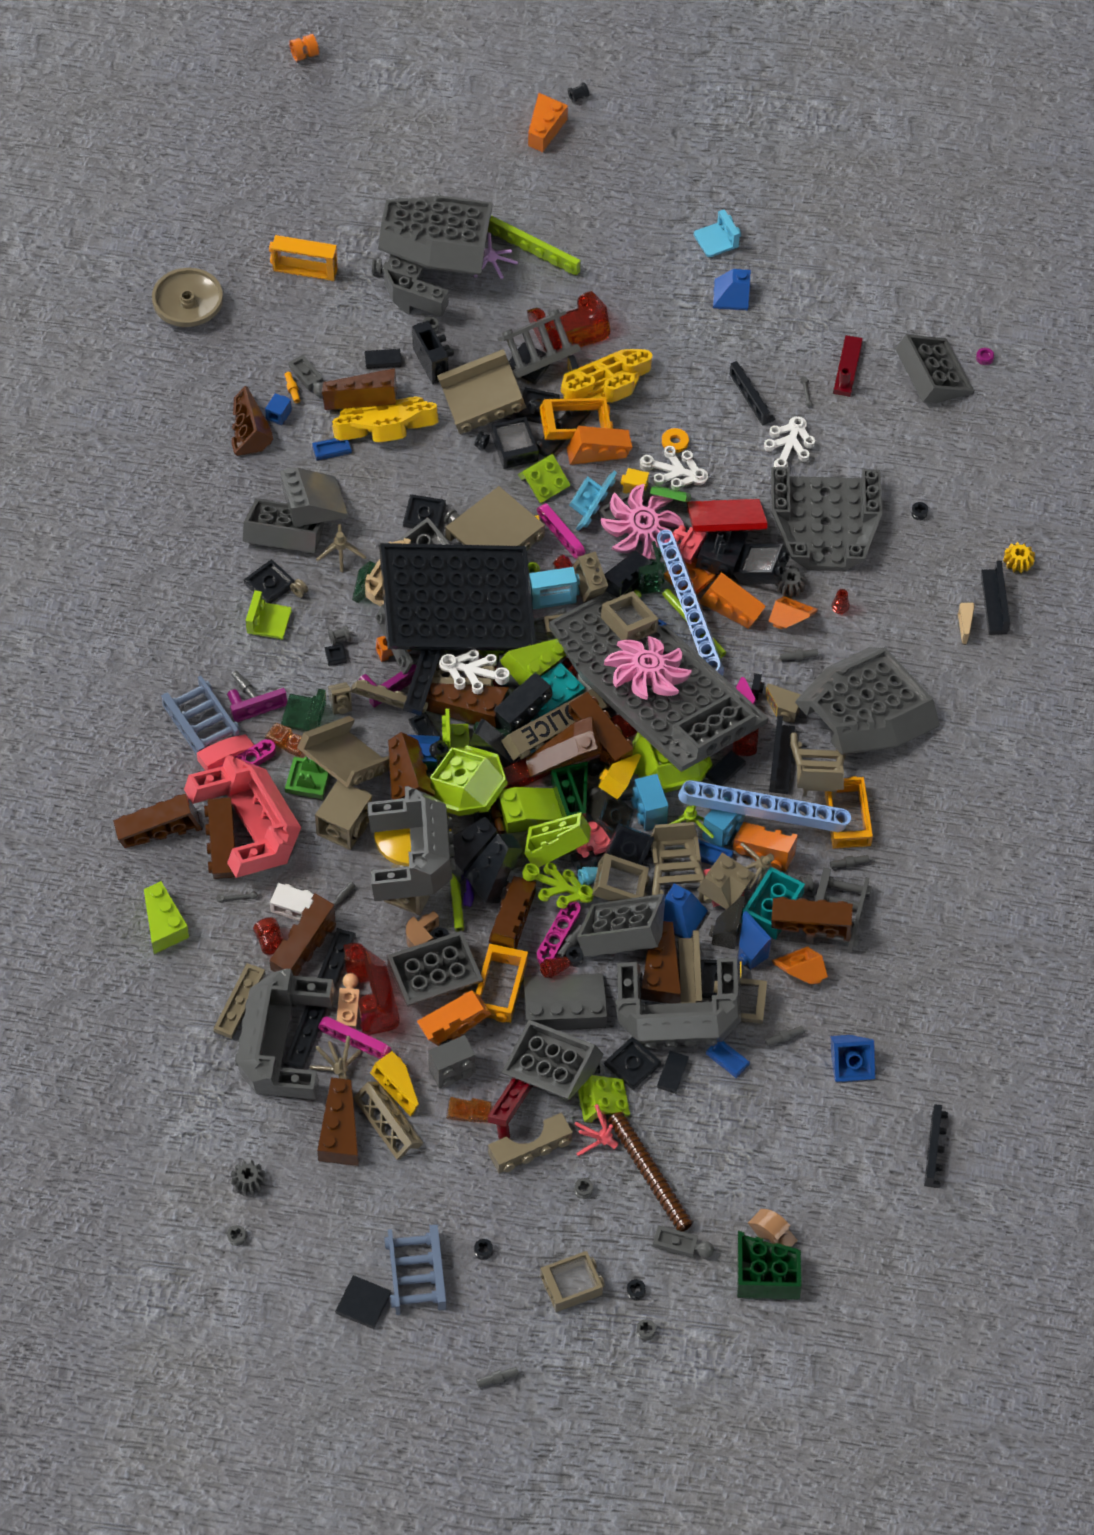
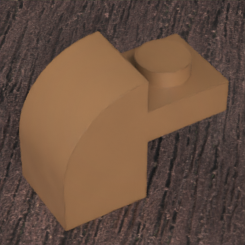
M435 911L423 915L419 921L414 916L408 921L406 925V942L409 948L433 940L429 932L439 926V916Z
M760 1209L748 1222L758 1237L769 1239L772 1244L780 1243L792 1247L798 1241L789 1230L790 1224L772 1210Z

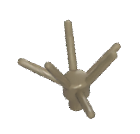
M338 524V532L334 542L324 550V553L316 558V561H320L336 548L339 550L340 572H344L343 550L345 548L363 559H366V556L359 552L357 547L347 542L346 537L342 533V525Z
M741 842L740 845L757 859L750 865L745 866L748 870L754 867L757 869L748 888L751 889L760 875L758 887L768 868L772 867L778 870L771 865L774 856L768 854L767 856L759 857L746 844Z
M347 1036L343 1058L340 1057L338 1059L332 1042L328 1041L334 1061L319 1046H316V1049L332 1067L311 1065L310 1069L334 1071V1074H338L339 1078L348 1079L346 1071H348L347 1066L362 1051L359 1049L347 1060L351 1038Z

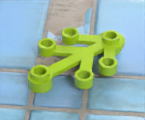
M552 862L547 863L543 871L547 875H552L554 879L540 874L539 868L532 863L526 864L522 871L523 878L526 881L538 880L553 886L549 889L542 888L540 890L538 898L541 901L547 902L551 896L564 892L571 893L568 896L561 895L557 899L556 904L561 909H565L569 903L576 901L590 903L594 898V895H592L593 889L588 885H581L573 871L566 869L561 875L556 865Z

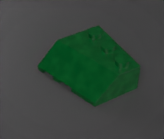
M738 1231L737 1298L800 1299L801 1250L780 1243L772 1244L763 1241V1238L757 1236L753 1238L745 1235L744 1232Z

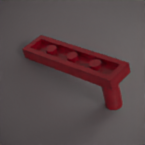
M845 335L833 394L851 397L863 338Z
M512 1078L487 1116L488 1123L497 1125L499 1140L504 1137L510 1138L509 1123L532 1089V1085Z

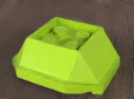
M637 732L632 742L634 746L633 755H641L634 774H638L639 778L657 774L664 793L681 789L683 784L689 780L702 782L712 768L711 759L707 757L681 772L639 732Z
M468 745L463 748L452 747L430 777L432 782L430 785L431 789L436 794L433 797L446 804L447 812L458 816L469 815L478 811L480 813L487 812L508 784L498 754Z

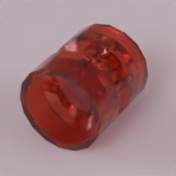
M759 728L733 743V751L737 755L747 757L757 753Z
M273 917L264 918L253 926V931L259 940L262 952L267 955L274 954L283 939H285L277 919Z

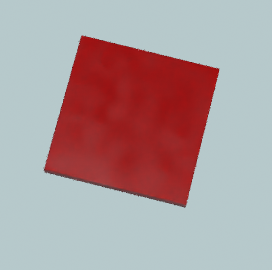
M760 499L687 501V510L693 532L767 529V520Z

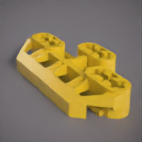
M646 349L619 350L564 374L561 385V393L564 395L563 399L606 398L607 402L613 403L630 396L640 376L650 372L652 353Z
M415 396L397 399L396 405L346 408L340 412L338 418L332 421L334 438L339 441L365 437L368 435V432H372L374 442L402 439L406 437V428L414 429L436 425L439 422L437 404L424 401V398Z

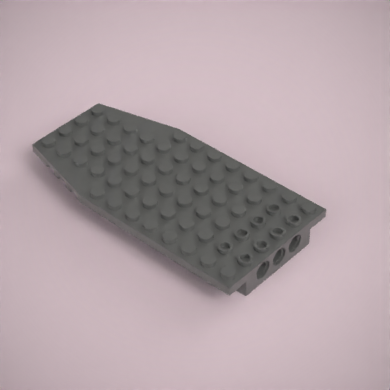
M608 592L549 622L551 632L562 645L564 652L581 679L681 772L768 723V717L665 625H658L657 632L649 636L658 639L663 644V655L677 648H680L682 651V660L678 668L692 671L686 681L673 685L679 690V693L672 696L658 695L652 691L650 685H646L648 699L645 700L632 692V680L616 688L613 684V676L617 668L605 666L604 661L610 654L623 650L617 646V642L622 640L601 618L602 604L617 598ZM632 608L616 613L627 626L642 620ZM648 636L637 640L643 644L645 650H649Z

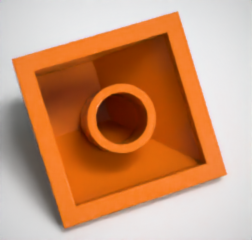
M783 596L775 601L768 622L773 623V626L779 629L787 628L814 615L818 609Z
M808 946L772 960L774 965L786 973L809 984H818L822 982V979L828 977L822 955Z

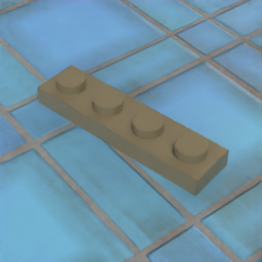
M357 680L351 687L352 693L402 709L407 698L403 692H393L381 685L374 686L366 680ZM425 702L422 713H424L427 710V702Z
M246 964L213 1028L215 1033L233 1038L245 1015V1004L249 996V990L263 979L265 969Z

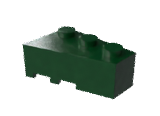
M588 761L551 770V785L563 817L582 812L586 819Z

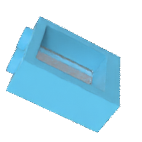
M574 567L529 573L533 610L576 603V597L579 595L578 585H580L579 575L575 574Z

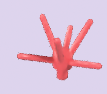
M598 1104L595 1105V1109L603 1128L599 1133L578 1122L574 1123L575 1126L583 1129L579 1130V1134L597 1139L596 1142L577 1152V1156L586 1153L601 1143L604 1146L608 1144L613 1149L619 1144L612 1138L613 1134L611 1131L613 1125L610 1124L607 1129L606 1114L601 1113Z

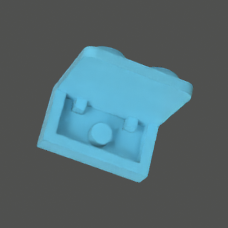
M725 209L718 211L717 223L695 230L694 237L706 256L712 257L739 247L741 231L734 225L731 215H728Z

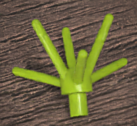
M694 805L687 806L684 814L678 817L679 819L669 823L694 822L710 838H714V835L700 822H704V817L697 814L696 806Z

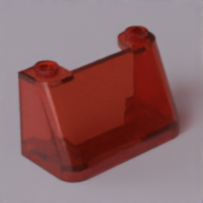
M593 291L581 294L577 299L578 308L567 311V314L560 317L569 342L578 344L579 347L603 341L610 335L607 306ZM541 308L526 310L530 323L546 317L545 312ZM551 320L544 325L553 348L556 351L562 349V342L554 321ZM535 327L533 330L546 353L547 350L539 329Z
M359 943L344 945L346 973L355 974L358 977L359 983L369 981L372 994L363 996L359 1001L361 1032L369 1036L396 1029L399 1026L400 1018L385 961Z

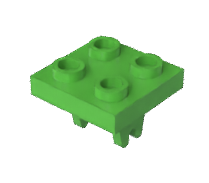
M306 756L304 758L294 757L286 782L285 793L323 799L329 773Z

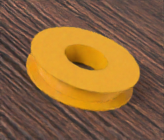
M671 428L663 433L662 446L664 449L667 446H673L675 453H680L688 447L689 437L682 429ZM672 438H678L680 442L673 443L670 440Z

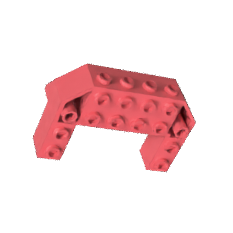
M229 755L226 756L221 767L188 775L184 791L192 804L225 795L231 797L234 809L255 842L232 849L227 863L236 878L288 863L301 826L266 769Z

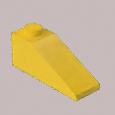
M635 754L612 764L608 770L604 769L599 776L601 782L598 787L618 800L627 788L641 755Z
M391 1051L374 1064L370 1074L406 1113L412 1116L419 1103L406 1065L399 1056Z

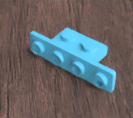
M615 470L606 478L602 486L589 477L585 478L569 506L583 515L576 527L578 531L590 524L592 521L591 515H594L600 508L599 502H602L608 495L606 490L611 488L616 481L614 479L617 474Z

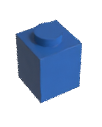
M275 393L265 408L266 420L282 426L292 411L291 399Z

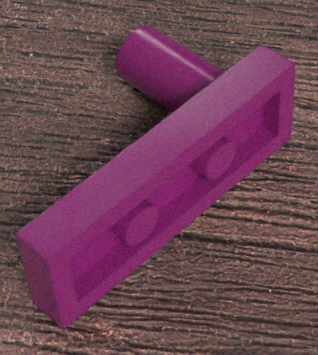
M412 664L407 674L403 675L401 671L381 684V686H385L393 692L402 690L411 684L416 665ZM367 674L359 678V680H366L371 685L377 686ZM369 698V703L374 708L382 703Z
M284 687L242 701L236 689H232L227 693L232 704L230 709L234 722H240L288 705Z

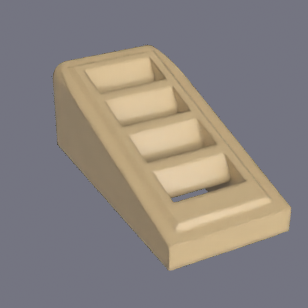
M961 603L959 605L958 620L963 644H967L975 607L974 603Z

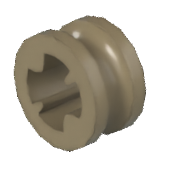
M296 579L295 583L290 585L291 591L298 597H302L304 593L308 592L307 585L300 579Z

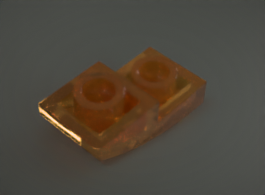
M275 722L265 735L266 739L272 740L276 746L290 754L300 757L303 753L297 748L302 736L292 733L289 727Z
M450 1097L446 1118L467 1122H488L487 1116L490 1113L492 1102L475 1098L468 1101Z

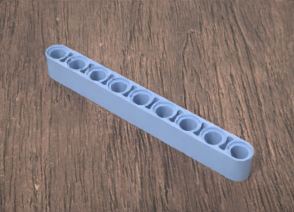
M662 530L657 535V541L698 653L712 667L718 666L715 670L723 676L724 667L677 540L671 531ZM666 539H670L669 542L664 543ZM676 554L673 559H669L671 555ZM678 570H682L680 574H675ZM688 586L687 589L681 590L682 587ZM689 602H694L693 605L687 606ZM695 618H700L697 622H693ZM701 634H706L703 638H699ZM707 650H712L709 654L705 655Z
M692 780L686 781L678 794L680 801L689 805L834 832L843 831L851 820L850 813L842 808ZM685 790L691 791L693 795L688 794ZM705 794H709L711 798L706 797ZM723 797H727L731 802L726 801ZM743 801H747L749 805L744 804ZM761 804L766 805L768 809L762 807ZM780 808L786 809L787 812H783ZM799 811L804 812L806 816L801 815Z

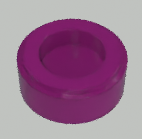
M980 348L977 351L976 361L979 364L990 365L993 362L994 352L991 349Z

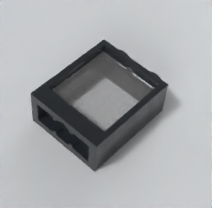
M526 417L491 425V436L503 469L538 461V448Z
M783 543L744 544L733 574L739 584H779L790 558L789 552Z

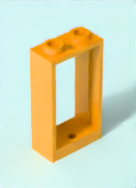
M275 235L273 242H270V263L273 266V271L330 281L335 280L338 270L337 245ZM281 252L326 259V263L281 256Z
M606 398L544 399L540 406L545 440L571 439L576 429H556L553 411L598 410L600 427L613 429V423L609 418L610 406L607 404Z
M852 776L844 778V790H837V793L858 791L864 830L830 831L833 849L868 847L872 844L873 834L864 777ZM824 791L826 806L833 807L832 792Z
M489 944L481 972L483 982L478 983L476 993L480 997L482 996L491 961L519 966L508 1008L485 1003L491 1013L486 1018L495 1019L502 1023H511L528 962V952Z

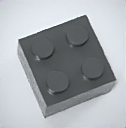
M465 1035L428 1050L429 1070L438 1088L449 1087L456 1081L468 1079L476 1073L475 1053Z

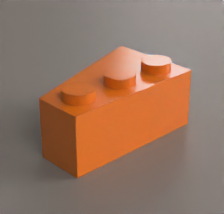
M538 93L528 131L529 147L544 152L568 120L567 104Z
M578 426L567 446L570 465L627 458L632 449L629 430Z
M722 572L699 600L700 604L748 629L766 607Z
M743 822L734 838L733 850L740 855H747L756 861L757 859L740 845L743 842L759 857L772 854L774 860L771 862V865L778 870L786 872L795 856L798 835L792 833L791 836L783 835L781 830H776L775 832L766 831L764 826Z
M471 990L417 1020V1023L427 1039L439 1046L445 1040H454L461 1037L491 1013L480 995Z

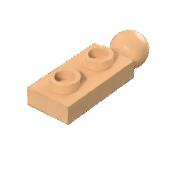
M348 973L343 977V985L346 988H339L336 1021L356 1029L360 990L354 989L358 985V977L353 973Z

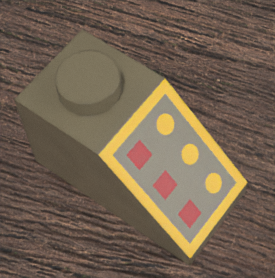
M768 683L765 697L776 717L783 716V721L795 723L800 711L795 701L801 694Z

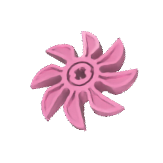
M644 484L636 486L631 491L628 498L629 507L614 492L610 500V509L614 517L620 520L601 518L600 521L603 528L613 536L619 537L625 533L629 534L627 538L612 547V550L616 552L630 553L635 550L638 540L643 542L642 555L651 560L657 550L658 544L656 540L659 532L662 530L671 531L665 527L678 528L680 525L684 526L682 519L672 511L666 510L660 514L656 513L657 510L673 501L671 498L653 495L650 497L647 507L643 506Z
M648 636L649 650H645L641 642L622 640L617 642V646L623 651L610 654L604 661L605 666L617 668L613 676V684L616 688L632 680V692L645 700L648 699L646 685H650L652 691L658 695H677L679 690L673 685L686 681L692 671L678 668L682 660L680 648L663 655V644L658 639Z

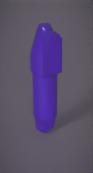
M466 879L464 906L471 907L474 901V888Z

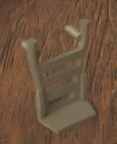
M791 733L790 745L797 765V788H803V796H807V791H831L832 798H836L837 790H844L843 764L846 755H842L837 749L836 751L802 749V743L798 742V734ZM802 757L836 759V761L803 760Z
M694 822L655 825L651 834L655 838L651 845L655 865L652 895L664 894L660 890L661 885L698 882L701 884L705 875L699 863L701 862ZM684 845L685 849L665 850V846ZM687 857L690 859L689 862L663 863L664 859ZM694 870L696 873L662 876V872ZM699 892L698 900L701 903L712 902L710 898Z

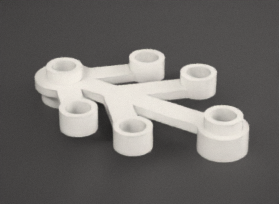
M793 417L787 425L781 427L772 426L770 428L769 434L772 438H778L780 434L791 431L788 436L775 441L767 439L764 442V449L769 452L773 451L774 448L785 445L780 458L775 460L774 467L788 468L787 459L792 447L797 452L800 461H808L809 451L803 449L796 438L799 434L804 440L806 448L814 447L815 438L809 436L805 430L807 423L804 418Z
M667 446L664 451L665 457L669 458L673 465L655 461L650 455H644L640 459V468L643 471H651L653 468L669 472L664 475L661 473L654 475L653 482L657 486L672 480L671 488L678 491L681 487L691 483L701 486L708 480V473L704 469L697 467L692 459V452L688 450L682 453V461L687 463L690 470L682 466L675 455V448L673 446ZM685 476L686 478L680 480L677 477Z
M470 650L468 653L458 657L446 654L439 661L441 670L451 674L454 679V687L459 690L465 688L466 682L465 678L461 677L457 670L463 671L472 684V692L475 694L483 692V683L477 679L476 675L495 679L499 685L507 684L510 679L509 670L501 667L495 671L480 668L485 665L495 666L497 664V658L493 654L479 659V652L477 650ZM465 661H470V662H471V663H468V664H463V662H465Z

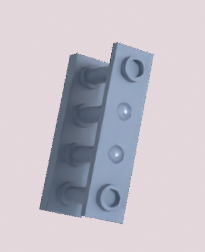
M202 676L198 677L199 687L176 699L174 697L171 698L168 692L161 695L164 709L196 756L197 752L230 734L233 737L238 736L240 732L237 722L231 720L213 694L210 683L205 681ZM202 693L208 700L186 712H181L179 709V705ZM211 707L217 713L195 726L188 723L189 718ZM221 720L227 727L205 739H199L197 736L198 732Z
M438 1224L429 1225L430 1233H426L423 1236L393 1239L392 1229H388V1237H384L385 1250H390L394 1295H390L391 1308H396V1315H400V1305L423 1302L437 1303L438 1311L446 1310ZM418 1244L431 1245L432 1252H428L427 1255L395 1258L394 1247ZM422 1263L433 1264L434 1271H430V1274L397 1277L396 1266ZM431 1282L436 1287V1291L427 1294L399 1296L398 1285Z

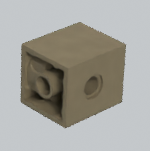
M337 780L315 814L317 835L351 850L368 826V802H372V795L366 790H360L353 786L347 788Z

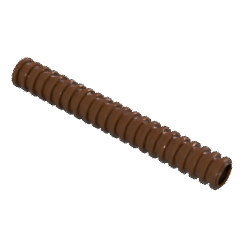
M624 1112L614 1113L608 1119V1123L613 1125L612 1129L618 1135V1139L621 1140L627 1153L631 1155L630 1158L634 1160V1164L637 1165L640 1174L644 1175V1180H647V1185L650 1186L653 1194L657 1196L656 1199L660 1201L663 1210L667 1211L666 1215L670 1217L669 1219L673 1222V1226L678 1231H686L693 1224V1221L689 1219L690 1216L686 1214L685 1209H682L683 1205L679 1204V1199L676 1198V1194L673 1193L669 1183H666L667 1180L663 1178V1174L660 1173V1169L653 1158L650 1157V1153L647 1152L644 1144L640 1142L641 1139L637 1137V1133L634 1132L631 1123L627 1122L628 1119L624 1117Z

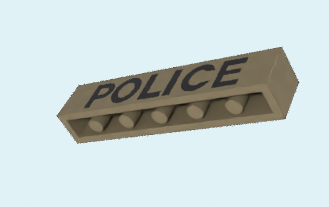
M593 689L588 691L591 696L596 697L602 710L607 707L603 699ZM578 697L508 734L501 742L513 760L519 757L521 760L531 754V750H538L546 742L573 724L575 721L569 714L568 708L569 703Z

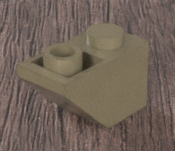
M347 682L328 686V695L333 714H345L352 711L351 689Z

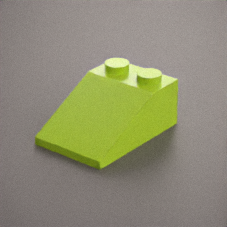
M513 787L504 789L498 796V806L503 816L507 834L528 831L531 826L563 818L553 788Z

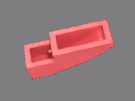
M246 734L234 736L197 752V760L205 771L223 765L226 756L236 757L254 746V744Z

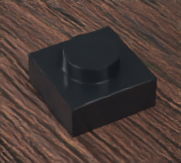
M757 673L754 674L751 688L755 700H758L759 693L763 694L765 682H761L762 674Z

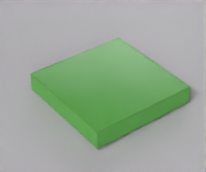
M653 486L650 494L684 502L690 501L691 498L690 493L660 486Z

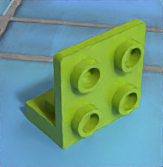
M553 454L518 473L521 480L526 479L539 503L546 501L570 486L568 479Z
M255 590L245 620L247 633L283 639L292 608L265 603L262 591Z
M445 709L446 715L442 716L443 742L448 746V750L450 751L452 747L463 748L469 745V724H450L449 709Z
M591 1075L578 1090L584 1122L591 1123L598 1117L595 1109L596 1104L599 1105L602 1114L613 1115L616 1112H624V1117L630 1115L623 1079Z

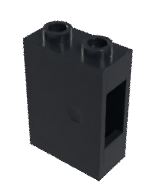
M425 321L412 326L413 350L431 383L435 384L439 382L437 375L448 371V357L453 356L454 351L450 349L449 345L442 346L441 343L446 341V336L444 334L437 336L429 321Z
M741 530L709 532L699 553L696 567L716 575H720L722 572L731 579L742 548L746 544L748 533Z

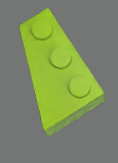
M553 639L508 651L499 662L509 670L510 675L521 685L535 672L541 677L559 664L567 655L558 639Z
M582 812L531 826L528 829L525 855L530 863L535 864L539 868L590 841L591 827Z
M162 881L145 888L144 896L153 953L156 954L188 939L189 932L187 924Z

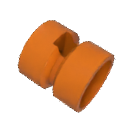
M313 34L303 36L302 40L297 38L289 42L292 56L296 62L306 59V56L313 57L319 55V47Z

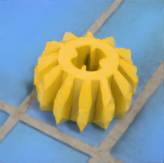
M1017 541L1015 545L1010 544L1006 548L1003 561L1007 564V569L1012 568L1013 573L1016 570H1019L1020 573L1023 570L1028 572L1030 567L1034 565L1035 552L1032 551L1031 546L1026 547L1025 543L1020 545Z

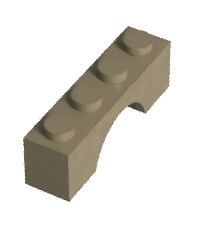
M561 1112L543 1120L542 1134L535 1141L520 1144L510 1140L508 1137H504L488 1145V1154L498 1173L509 1172L517 1165L531 1162L535 1157L548 1155L553 1149L566 1147L572 1142L573 1132Z

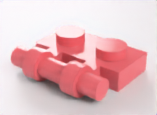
M680 525L678 529L674 530L673 535L677 543L681 541L678 545L684 562L691 564L704 544L707 533L693 532L692 527H690L688 532H685L686 527Z
M598 819L588 822L591 827L590 841L576 848L577 852L584 858L589 856L590 851H593L595 855L605 852L610 842V838Z

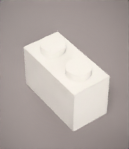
M278 883L270 900L271 912L300 921L304 908L309 909L313 901L311 898L314 894L308 890L296 889L289 884Z

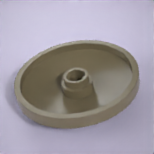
M180 268L165 274L157 281L152 291V303L156 314L165 322L179 327H194L204 324L216 316L223 303V292L219 281L212 274L197 268Z

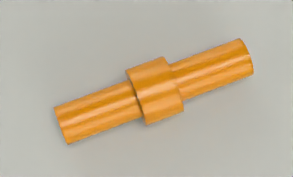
M286 372L284 376L287 381L286 387L288 392L292 395L294 403H299L301 399L298 394L299 388L297 383L293 380L291 372Z

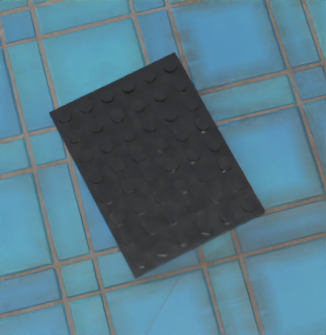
M380 543L379 552L388 649L511 651L536 644L526 546Z

